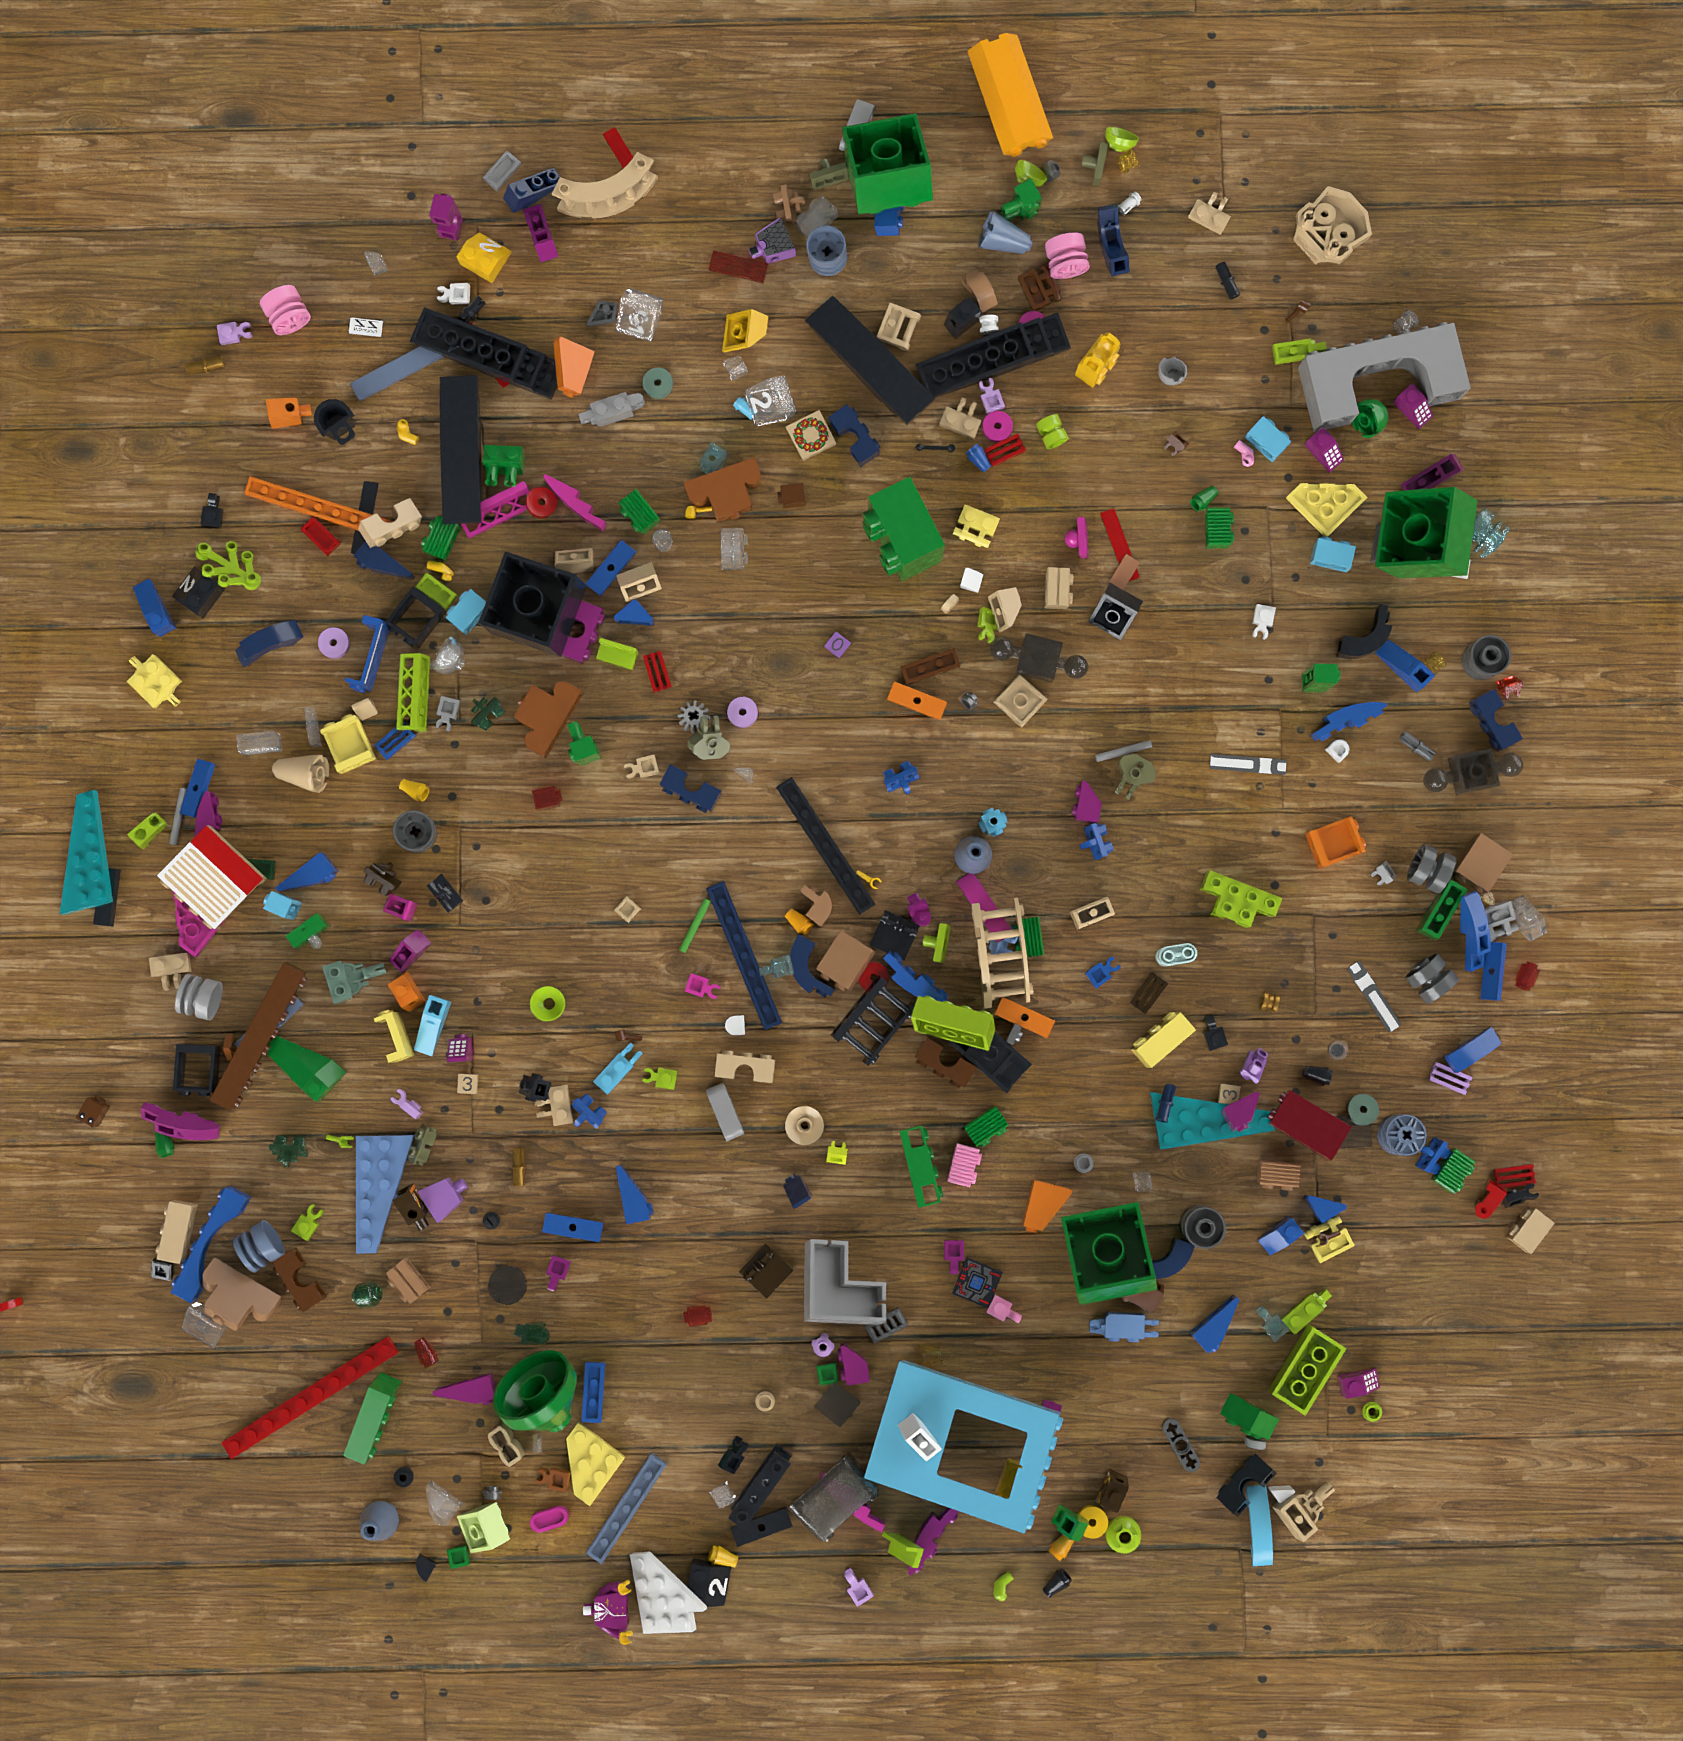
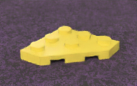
M1300 483L1286 497L1324 537H1328L1368 498L1355 484L1315 485Z
M578 1422L566 1441L574 1495L590 1506L625 1459V1456L582 1423Z

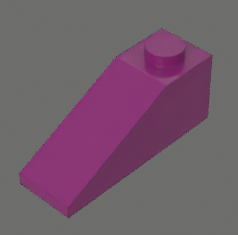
M541 204L524 209L523 211L540 262L559 257Z
M1450 454L1403 482L1401 486L1404 491L1432 489L1464 471V468L1456 454Z
M488 1373L436 1388L432 1393L433 1396L474 1404L482 1402L483 1405L493 1403L496 1384L493 1373Z

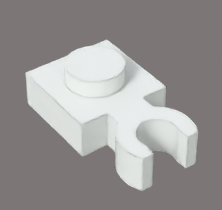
M468 283L450 284V289L440 286L437 290L440 293L444 292V295L438 296L437 300L441 303L449 300L452 305L469 304L471 286Z
M1256 605L1252 624L1257 625L1252 634L1254 638L1257 636L1258 631L1263 632L1264 640L1268 637L1266 627H1272L1275 607Z

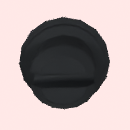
M488 1212L483 1217V1225L487 1229H495L500 1223L498 1214L494 1212Z

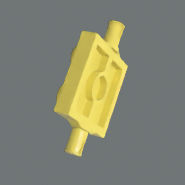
M152 654L144 663H141L135 656L129 660L137 670L127 682L153 708H157L167 699L174 707L180 704L181 701L173 693L182 681L156 655Z

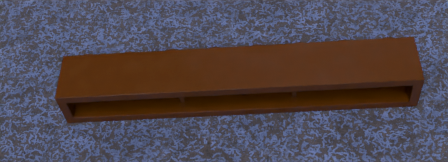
M288 962L282 964L210 1101L229 1111L240 1106L243 1097H241L243 1091H247L252 1083V1080H250L252 1074H256L262 1063L259 1061L262 1055H267L271 1048L268 1045L270 1040H275L280 1031L277 1028L279 1023H284L289 1014L287 1011L289 1005L293 1006L298 998L296 994L298 988H303L307 981L305 977L306 971Z

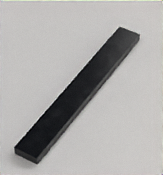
M791 777L778 785L776 789L858 914L861 915L876 905L794 779Z

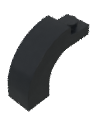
M1380 604L1376 608L1373 627L1368 636L1362 638L1342 636L1339 639L1336 657L1359 659L1368 656L1380 648L1392 630V625L1385 624L1390 616V612L1387 611L1388 605Z

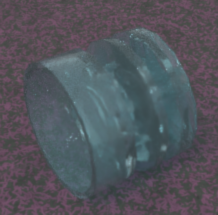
M1486 507L1475 517L1472 543L1474 541L1477 542L1473 550L1475 553L1482 547L1484 548L1479 555L1483 559L1502 544L1511 529L1506 525L1499 530L1503 524L1502 520L1492 525L1491 522L1495 515Z

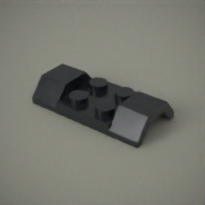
M996 1032L994 1033L989 1051L949 1041L954 1048L1005 1093H1008L1014 1083L1032 1065Z

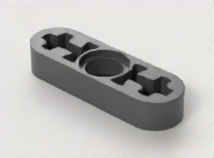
M1174 1418L1165 1419L1162 1423V1430L1181 1465L1188 1472L1197 1471L1200 1466V1460L1179 1422ZM1169 1423H1171L1172 1425L1176 1424L1174 1430L1177 1433V1436L1174 1437L1173 1433L1170 1430H1166L1169 1428ZM1184 1440L1186 1442L1185 1449H1176V1442ZM1188 1453L1192 1460L1195 1459L1193 1467L1186 1465L1188 1461L1184 1454Z

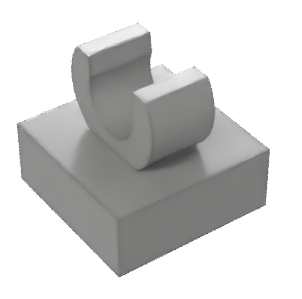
M1387 861L1381 863L1371 874L1372 877L1377 874L1381 876L1382 879L1377 882V885H1381L1384 882L1388 884L1397 877Z

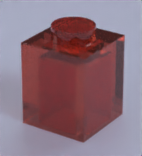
M555 786L532 790L537 811L561 806L560 801H563L561 790H557Z

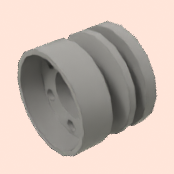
M186 974L176 994V1012L180 1014L185 1013L189 1016L195 1012L197 1018L212 1020L220 1006L223 992L222 983L212 979H206L203 982L200 976L195 977L192 974Z

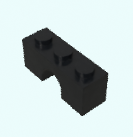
M1256 1453L1245 1460L1244 1467L1232 1475V1480L1228 1485H1223L1219 1489V1495L1216 1497L1237 1517L1251 1503L1244 1496L1245 1485L1248 1482L1255 1481L1264 1488L1277 1474Z

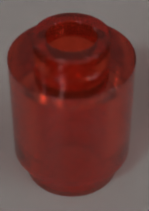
M1528 961L1526 964L1522 963L1515 978V986L1522 990L1530 991L1534 987L1540 970L1537 969L1538 965Z
M711 1306L687 1307V1311L683 1312L684 1323H688L689 1327L708 1325L709 1322H712Z

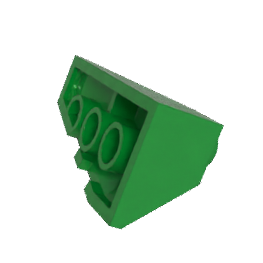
M277 1036L269 1044L271 1048L267 1054L315 1102L322 1101L347 1073L333 1059L322 1056L282 1037Z

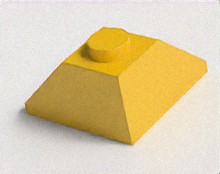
M753 309L728 314L726 316L722 351L739 350L755 344L766 335L768 316Z

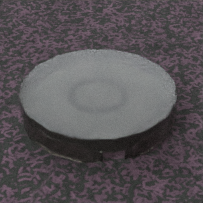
M506 1265L498 1268L491 1274L488 1290L490 1296L501 1304L511 1305L517 1303L524 1297L527 1291L525 1274L515 1266Z

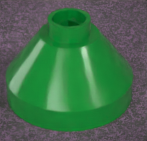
M544 1350L533 1353L517 1362L502 1377L494 1392L493 1408L504 1424L511 1429L561 1431L571 1420L570 1412L577 1382L576 1371L568 1359L558 1351Z

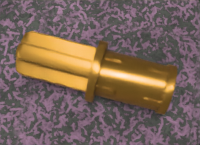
M220 356L206 360L202 358L201 361L188 363L185 367L188 375L205 371L209 373L210 370L225 368L223 357Z
M515 1147L513 1149V1166H511V1169H513L512 1186H525V1169L527 1168L525 1166V1149L523 1147Z

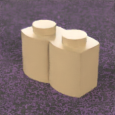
M504 1422L488 1433L490 1444L499 1451V1456L506 1466L511 1467L525 1455L523 1446L518 1440L514 1439L511 1428L506 1426Z

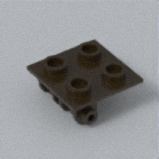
M765 1243L739 1273L767 1299L794 1270Z

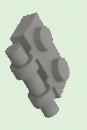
M1510 900L1484 908L1488 919L1491 942L1495 941L1498 937H1507L1512 935V932L1518 931L1516 923L1509 924V921L1516 919ZM1502 925L1500 929L1493 930V927Z

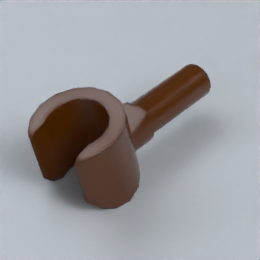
M1305 300L1301 301L1286 321L1290 322L1300 311L1306 313L1311 304Z
M625 1030L615 1031V1037L618 1041H642V1036L626 1035Z
M1338 1230L1331 1234L1314 1236L1313 1239L1318 1238L1320 1240V1244L1316 1245V1247L1327 1245L1328 1240L1341 1235V1232Z

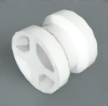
M983 315L979 318L982 324L980 334L990 335L999 331L997 327L998 316Z

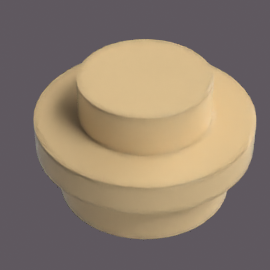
M763 1391L757 1395L755 1404L759 1410L769 1411L775 1404V1398L770 1392Z

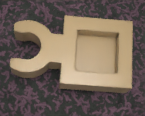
M655 754L636 759L637 765L631 763L624 765L625 769H633L631 774L626 775L629 779L634 778L638 773L641 778L660 774Z

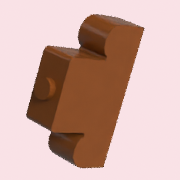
M753 457L683 483L690 503L696 508H701L707 504V501H710L716 520L721 522L729 518L731 520L741 517V514L752 510V504L746 487L749 489L759 487L761 484V473L756 459Z
M565 681L558 682L554 686V696L534 685L531 686L526 696L523 695L519 700V708L514 715L518 722L533 730L526 734L524 738L525 745L545 759L584 694L582 690Z

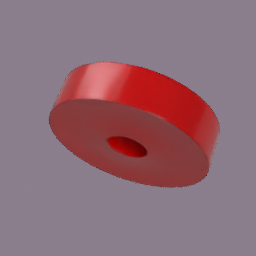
M537 487L529 492L525 504L532 516L543 519L553 514L556 509L557 500L551 490L545 487ZM542 500L544 505H539L538 501Z
M869 963L859 979L861 987L865 991L873 982L870 980L872 974L884 978L887 981L885 984L887 986L889 982L887 969L880 963Z
M22 1297L0 1303V1312L23 1305Z

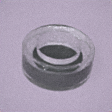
M1333 1041L1328 1046V1055L1334 1060H1342L1348 1054V1047L1342 1041Z
M540 1433L533 1434L534 1454L542 1452Z

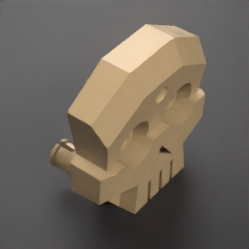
M1327 186L1314 203H1307L1295 216L1296 231L1293 240L1305 251V254L1310 257L1315 265L1321 262H1332L1340 265L1351 255L1354 248L1364 243L1372 235L1366 209L1350 192ZM1321 213H1325L1327 217H1322ZM1340 234H1344L1346 238H1342Z

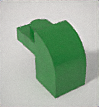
M1059 1504L1051 1520L1057 1526L1056 1530L1074 1541H1081L1089 1525L1087 1519L1077 1515Z

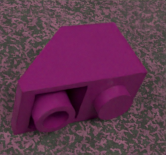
M1082 781L1080 785L1076 786L1075 796L1078 799L1077 804H1073L1072 815H1075L1074 820L1097 824L1100 818L1102 803L1088 783Z
M840 1343L841 1349H837L839 1361H843L844 1366L843 1369H840L842 1381L846 1380L847 1385L870 1382L867 1359L847 1344Z

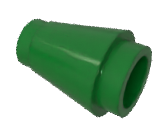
M1210 486L1194 494L1190 499V504L1198 512L1205 510L1219 492L1215 486Z
M155 1132V1149L159 1158L174 1155L175 1146L170 1136Z

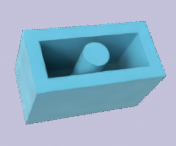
M1264 416L1244 437L1272 463L1291 443L1289 436L1284 431H1279L1275 427V423Z
M1329 537L1318 538L1314 542L1310 564L1348 572L1352 566L1356 546H1352L1347 541L1335 542Z
M472 589L468 592L465 591L460 596L458 604L456 606L453 605L448 610V615L446 616L465 635L478 623L486 601Z
M271 891L264 899L263 904L265 906L263 909L283 918L295 920L302 902L282 893Z

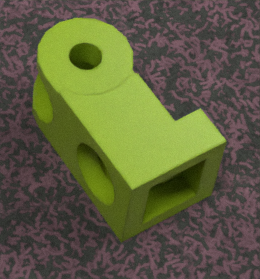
M155 812L144 819L127 835L144 850L149 845L148 843L165 829L167 823Z

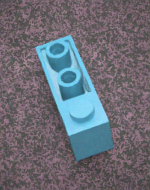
M429 995L423 1011L414 1047L415 1051L433 1056L452 1003L451 1001Z

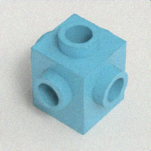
M993 808L983 811V816L980 817V822L978 823L983 833L986 832L987 836L992 834L994 837L1003 833L1002 829H1005V823L1008 821L1004 812L1000 813L999 809L994 811ZM996 818L997 824H991L990 819Z

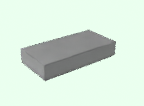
M506 151L482 178L498 192L522 163L509 151Z

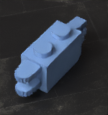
M1107 1311L1103 1318L1089 1319V1332L1102 1334L1105 1338H1108V1341H1120V1338H1127L1128 1342H1139V1339H1144V1337H1159V1332L1145 1331V1325H1159V1320L1145 1319L1143 1313Z

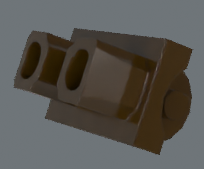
M381 862L379 865L373 863L364 870L366 873L364 882L370 886H374L377 881L381 883L379 892L384 896L391 894L402 883L395 878L396 872L392 870L394 865L391 862L386 866Z

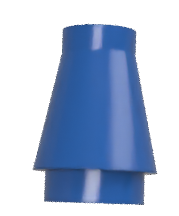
M978 444L965 453L968 456L967 459L978 467L982 473L992 466L982 446L979 447Z

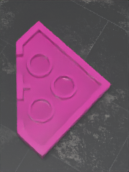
M173 891V900H175L176 922L180 936L179 945L194 957H198L218 929L208 928L202 922L204 919L199 914L197 916L188 909L189 905L185 901L183 903L174 896L175 892Z

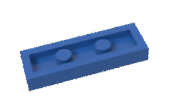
M585 1362L581 1422H602L606 1362Z

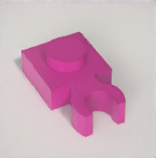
M691 973L685 992L702 998L704 993H708L710 998L717 999V996L713 995L711 991L713 988L720 989L721 987L717 984L708 985L709 979Z

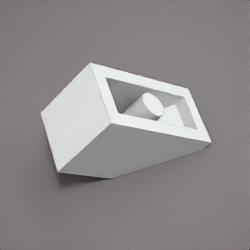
M914 1413L898 1424L905 1441L925 1461H928L942 1450L924 1423Z

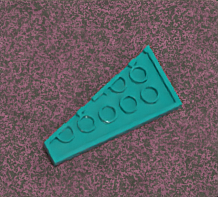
M95 790L76 795L60 907L61 915L113 902L98 791Z
M1150 1092L1160 1150L1275 1131V1128L1268 1124L1270 1121L1268 1116L1271 1111L1255 1109L1252 1121L1248 1124L1249 1128L1238 1132V1130L1232 1132L1221 1113V1110L1228 1106V1104L1178 1096L1173 1098L1172 1103L1174 1106L1171 1107L1168 1123H1162L1155 1120L1160 1105L1158 1101L1161 1100L1162 1094Z

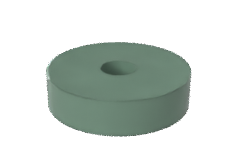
M652 368L647 371L643 377V387L646 394L654 399L667 397L673 389V380L670 373L663 368ZM660 381L661 385L656 386L655 382Z
M1359 1094L1349 1100L1346 1111L1353 1123L1365 1126L1377 1119L1379 1106L1377 1101L1370 1095ZM1361 1106L1366 1109L1365 1113L1360 1112Z

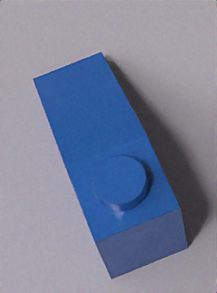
M150 578L133 587L142 613L154 634L161 637L177 628Z
M319 852L275 887V889L279 892H286L325 882L329 883L335 879V874L339 871L325 853Z
M617 1165L616 1172L626 1224L650 1220L651 1215L654 1214L652 1203H648L647 1197L624 1167Z
M1232 1295L1189 1332L1207 1353L1210 1351L1213 1353L1221 1346L1220 1343L1224 1339L1239 1302L1235 1295Z

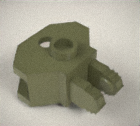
M706 716L700 718V728H697V732L688 739L687 747L702 760L720 759L730 751V743L719 731V717L712 716L711 727H708V719Z
M1137 754L1124 755L1117 764L1121 773V781L1115 792L1119 794L1126 782L1131 785L1125 797L1129 800L1135 789L1140 785L1153 782L1157 775L1153 764Z

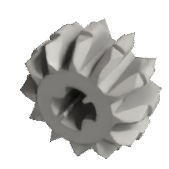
M696 700L693 701V706L686 702L688 708L685 709L681 706L680 710L684 714H678V718H682L679 724H686L684 726L685 731L691 727V733H695V728H700L701 717L706 716L710 720V716L705 715L709 712L708 708L703 709L704 703L697 707ZM696 713H698V714H697L698 719H697V720H696V719H693V720L691 721L690 715H691V714L695 715Z

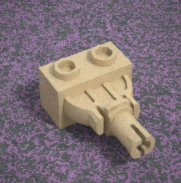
M1326 1481L1314 1493L1308 1489L1303 1494H1295L1282 1503L1276 1502L1272 1508L1296 1539L1305 1542L1318 1530L1315 1523L1318 1520L1319 1512L1324 1509L1322 1506L1323 1501L1334 1493L1335 1489Z

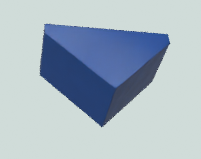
M633 599L614 616L616 623L654 626L653 618L636 599Z
M1306 1194L1304 1196L1315 1217L1321 1223L1326 1222L1347 1207L1343 1203Z

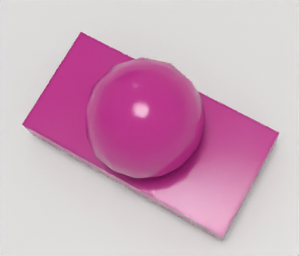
M1077 517L1078 530H1069L1064 536V541L1070 548L1079 546L1081 559L1088 558L1087 521L1084 517Z

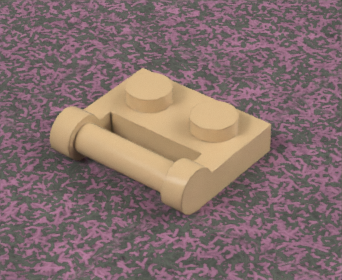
M889 303L876 338L903 351H908L911 336L916 323L920 321L921 315L912 310ZM905 317H908L910 321L903 339H897Z

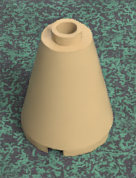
M319 754L278 759L273 764L272 772L278 779L311 792L320 793L327 784L324 780L325 776L329 777V763L326 757H322L323 755Z

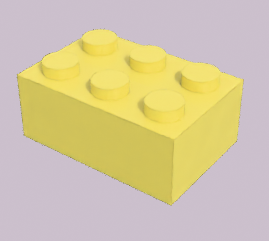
M1181 1012L1168 1013L1162 1019L1164 1022L1161 1025H1154L1147 1031L1149 1033L1148 1036L1140 1037L1133 1043L1135 1047L1131 1050L1145 1067L1152 1068L1196 1031Z

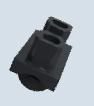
M440 874L427 885L448 913L464 901L443 874Z

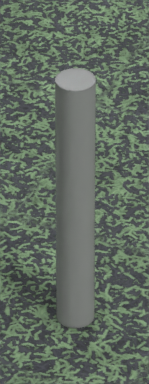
M1149 740L1096 754L1095 759L1096 762L1149 749L1152 748V743Z
M185 788L179 789L169 841L171 845H177L183 816L180 810L187 791Z

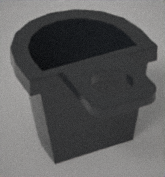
M328 399L316 408L314 423L323 437L327 436L337 440L340 445H344L356 436L353 431L355 424L352 418L355 415L343 401ZM349 431V435L346 438H340Z

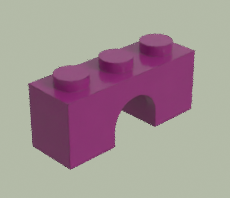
M445 193L440 195L434 194L429 216L433 223L438 224L437 232L439 236L458 241L463 218L454 199Z
M581 601L575 620L585 625V632L579 638L568 637L562 653L563 657L584 664L585 660L588 661L591 655L592 642L595 643L598 637V632H596L598 626L602 625L605 619L602 608Z

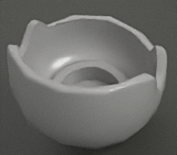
M1164 357L1159 363L1158 376L1166 385H1178L1187 376V366L1183 361L1176 359V357L1170 359Z

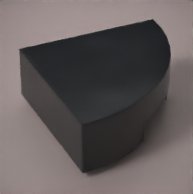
M419 1554L416 1569L421 1579L427 1582L437 1563Z

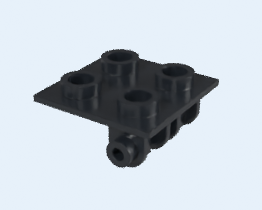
M885 910L870 945L886 953L889 950L892 953L896 952L905 961L920 926Z

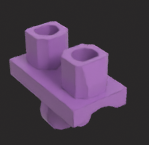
M1258 1048L1255 1052L1250 1050L1240 1070L1241 1076L1246 1080H1253L1257 1084L1267 1062L1268 1053L1261 1048Z

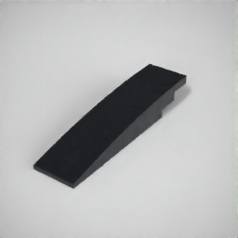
M834 296L830 297L805 320L880 402H883L893 414H896L906 426L935 401V398L905 366Z
M423 308L410 339L411 343L481 373L552 400L558 386L554 359L547 357L544 353L528 348L525 344L431 309ZM457 346H458V348H456V349H454V350L448 352L449 347H457Z
M1057 312L1042 319L1040 317L1024 324L1020 322L915 365L923 386L936 398L1071 349V346Z
M477 375L440 377V460L443 525L482 523L481 418L479 378Z

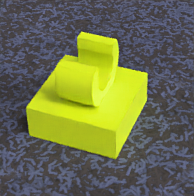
M832 1141L831 1146H828L826 1162L846 1164L848 1149H845V1142L842 1143L841 1148L835 1147V1141Z

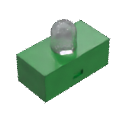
M316 913L285 937L294 949H300L308 942L312 948L320 949L323 942L318 935L329 928L330 925L322 914Z

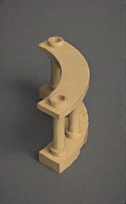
M637 152L623 170L610 178L598 182L580 183L560 177L552 192L553 196L561 199L557 210L578 218H603L629 209L641 197H644L657 181L658 176L649 171L654 160Z
M1014 898V908L986 912L980 910L979 903L972 904L975 937H980V939H977L979 966L981 967V992L984 1008H992V1000H995L997 997L1025 994L1027 1003L1030 1002V995L1033 994L1032 983H1029L1027 953L1021 916H1024L1023 904L1019 905L1018 898ZM1016 916L1017 929L991 933L984 931L983 922L986 919ZM1019 937L1020 951L993 955L987 953L986 943H989L990 940ZM1013 959L1022 960V971L997 975L989 974V965H992V962ZM1023 979V986L991 989V985H994L996 982Z

